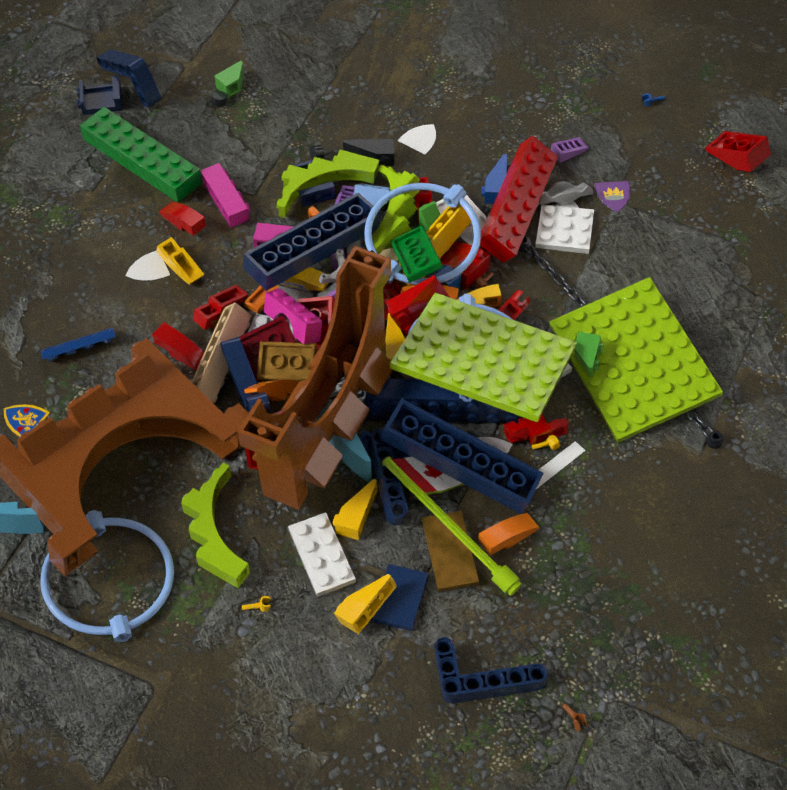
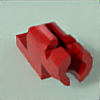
M517 290L502 305L499 311L515 320L530 304V299L527 296L523 302H519L518 298L523 294V291Z
M541 415L538 422L527 418L518 419V424L511 421L504 424L505 428L503 430L509 443L523 441L528 438L530 444L534 445L546 441L550 435H555L557 438L566 435L569 423L566 418L555 419L547 424L544 416Z

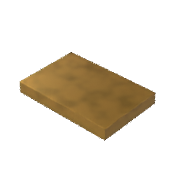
M260 342L257 379L267 381L307 380L311 370H308V366L317 353V344Z

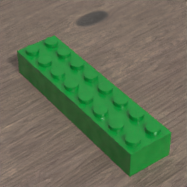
M105 107L80 125L83 140L178 203L202 184L201 173L198 167Z

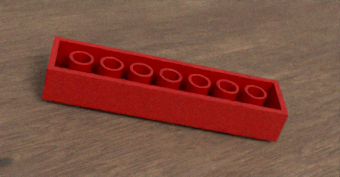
M533 135L520 144L481 230L480 245L502 263L516 256L558 158L554 152Z

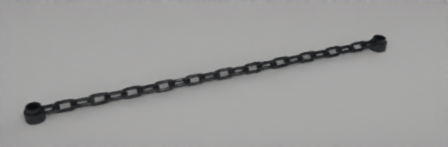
M524 236L518 251L527 252V254L532 255L537 264L547 271L559 286L567 291L568 296L573 301L578 302L581 307L587 305L582 296L575 289L571 288L566 279L557 273L551 264L536 252V249L531 245L530 239ZM543 261L547 264L546 268L541 264ZM558 276L563 280L561 283L557 280ZM573 292L577 294V300L572 296ZM693 409L690 410L694 414L693 418L688 414L689 411L685 412L684 414L689 420L695 422L701 429V432L707 437L706 442L710 448L718 449L722 446L723 436L720 432L714 431L709 425H706ZM707 428L711 431L709 435L705 432Z

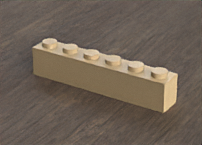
M236 302L224 307L192 379V383L213 404L216 403L219 390L225 383V376L230 371L220 342L243 335L250 325L249 320L252 315Z

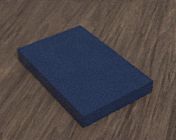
M388 564L385 575H391L397 587L372 617L371 621L412 631L428 579V573Z

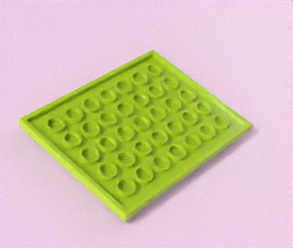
M650 277L549 321L555 335L575 342L578 331L601 335V343H604L603 354L598 356L600 365L598 371L594 372L593 377L588 376L576 360L574 352L570 361L617 443L723 396L720 386Z
M434 293L390 362V369L538 422L576 348L577 342Z

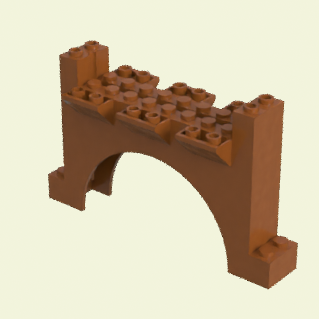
M357 246L353 247L336 274V296L330 325L324 342L308 366V370H311L307 380L298 382L282 410L277 413L269 414L265 410L262 400L258 398L238 429L240 446L255 452L252 460L257 461L264 496L299 510L308 495L307 482L325 489L343 458V455L329 443L333 435L350 441L354 439L369 413V408L356 397L361 389L378 396L392 373L393 369H390L391 360L386 356L383 287L392 274L391 258ZM345 375V382L328 410L318 420L319 414L326 407L328 399L335 392L340 379Z
M147 338L133 345L131 348L132 361L127 366L119 368L115 373V385L103 389L100 384L94 388H89L84 395L78 399H73L67 405L68 417L59 420L56 423L51 417L40 421L35 428L20 435L17 439L18 449L4 434L0 435V477L29 508H32L37 513L38 518L53 533L47 541L49 560L65 577L98 553V550L91 542L97 536V533L86 519L80 499L89 474L101 459L111 451L128 442L156 436L176 437L195 442L209 449L222 460L241 447L237 431L249 413L238 403L234 407L227 408L223 414Z

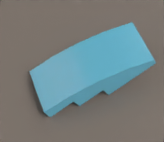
M324 407L321 413L319 414V419L327 411L326 407ZM357 433L352 441L333 435L329 443L343 455L341 460L365 481L371 482V460Z
M18 502L0 503L1 533H44V524L32 508H20Z

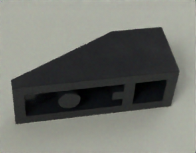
M394 139L343 140L344 151L379 160V166L395 165Z

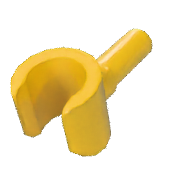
M550 435L546 441L531 446L534 450L549 445L552 450H556L560 447V441L555 435Z
M263 596L260 602L242 605V610L260 609L262 612H268L271 605H264L263 603H269L271 598Z

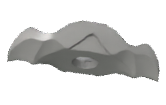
M565 181L557 182L547 191H543L538 205L576 200L579 197L593 195V189L586 183L575 186Z

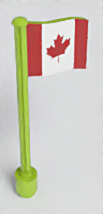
M388 456L382 461V465L386 466L492 571L493 577L491 580L505 594L508 593L512 596L522 586V583L519 581L520 578L507 565L503 567L501 565L498 566L428 496L429 494L442 493L459 486H465V484L414 457L392 459V457Z

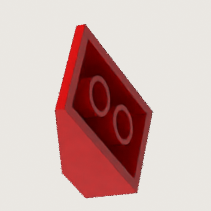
M724 131L705 147L708 153L736 170L745 172L753 171L771 155L767 136Z
M455 241L440 258L442 266L449 265L453 269L458 267L468 256L472 245ZM479 248L472 263L461 273V287L468 290L478 278L490 269V254Z
M435 275L386 301L391 318L405 337H407L411 326L420 317L434 293L450 298Z
M333 296L298 299L301 305L322 320L320 341L314 342L317 344V352L326 338L335 303V297Z

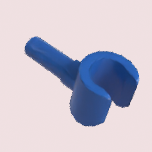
M649 93L642 95V101H644V105L647 107L651 106L652 102L665 100V96L652 97Z

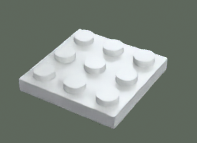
M542 204L535 248L589 254L594 210Z

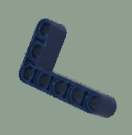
M112 49L97 57V62L103 70L130 77L141 103L146 108L161 100L159 90L143 58Z
M239 336L220 342L243 408L249 413L259 398L262 400L265 410L270 414L271 407L265 392L255 396L244 393L246 388L257 384Z
M384 428L376 429L372 432L368 442V449L386 519L390 524L399 525L403 522L408 511L402 484L386 466L382 465L383 460L379 457L386 458L390 456L392 459H395L393 452L400 450L380 440ZM393 511H398L400 515L395 514Z
M442 637L435 643V661L443 700L447 703L453 704L539 691L546 685L547 669L541 664L460 675L453 641L447 637ZM442 648H446V649H448L449 651L446 652V653H443V652H440L439 650L442 649ZM451 668L453 671L447 673L443 669ZM539 675L542 679L536 680L532 676ZM518 678L521 682L514 683L511 679ZM492 681H496L499 683V685L492 686L489 683ZM474 684L477 685L478 688L470 689L468 686ZM455 688L457 691L454 693H450L447 691V689Z

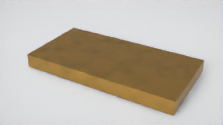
M462 511L446 513L467 534ZM435 515L422 517L438 592L479 585L472 552Z

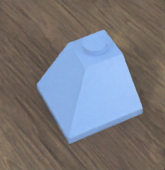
M357 184L355 185L354 194L359 192L374 206L391 189L375 185Z

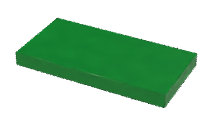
M423 225L390 241L409 283L443 268Z

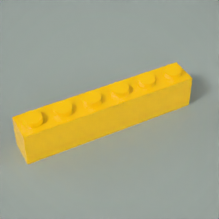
M460 204L456 208L448 206L426 231L439 259L471 223L469 215ZM396 279L401 289L413 285Z

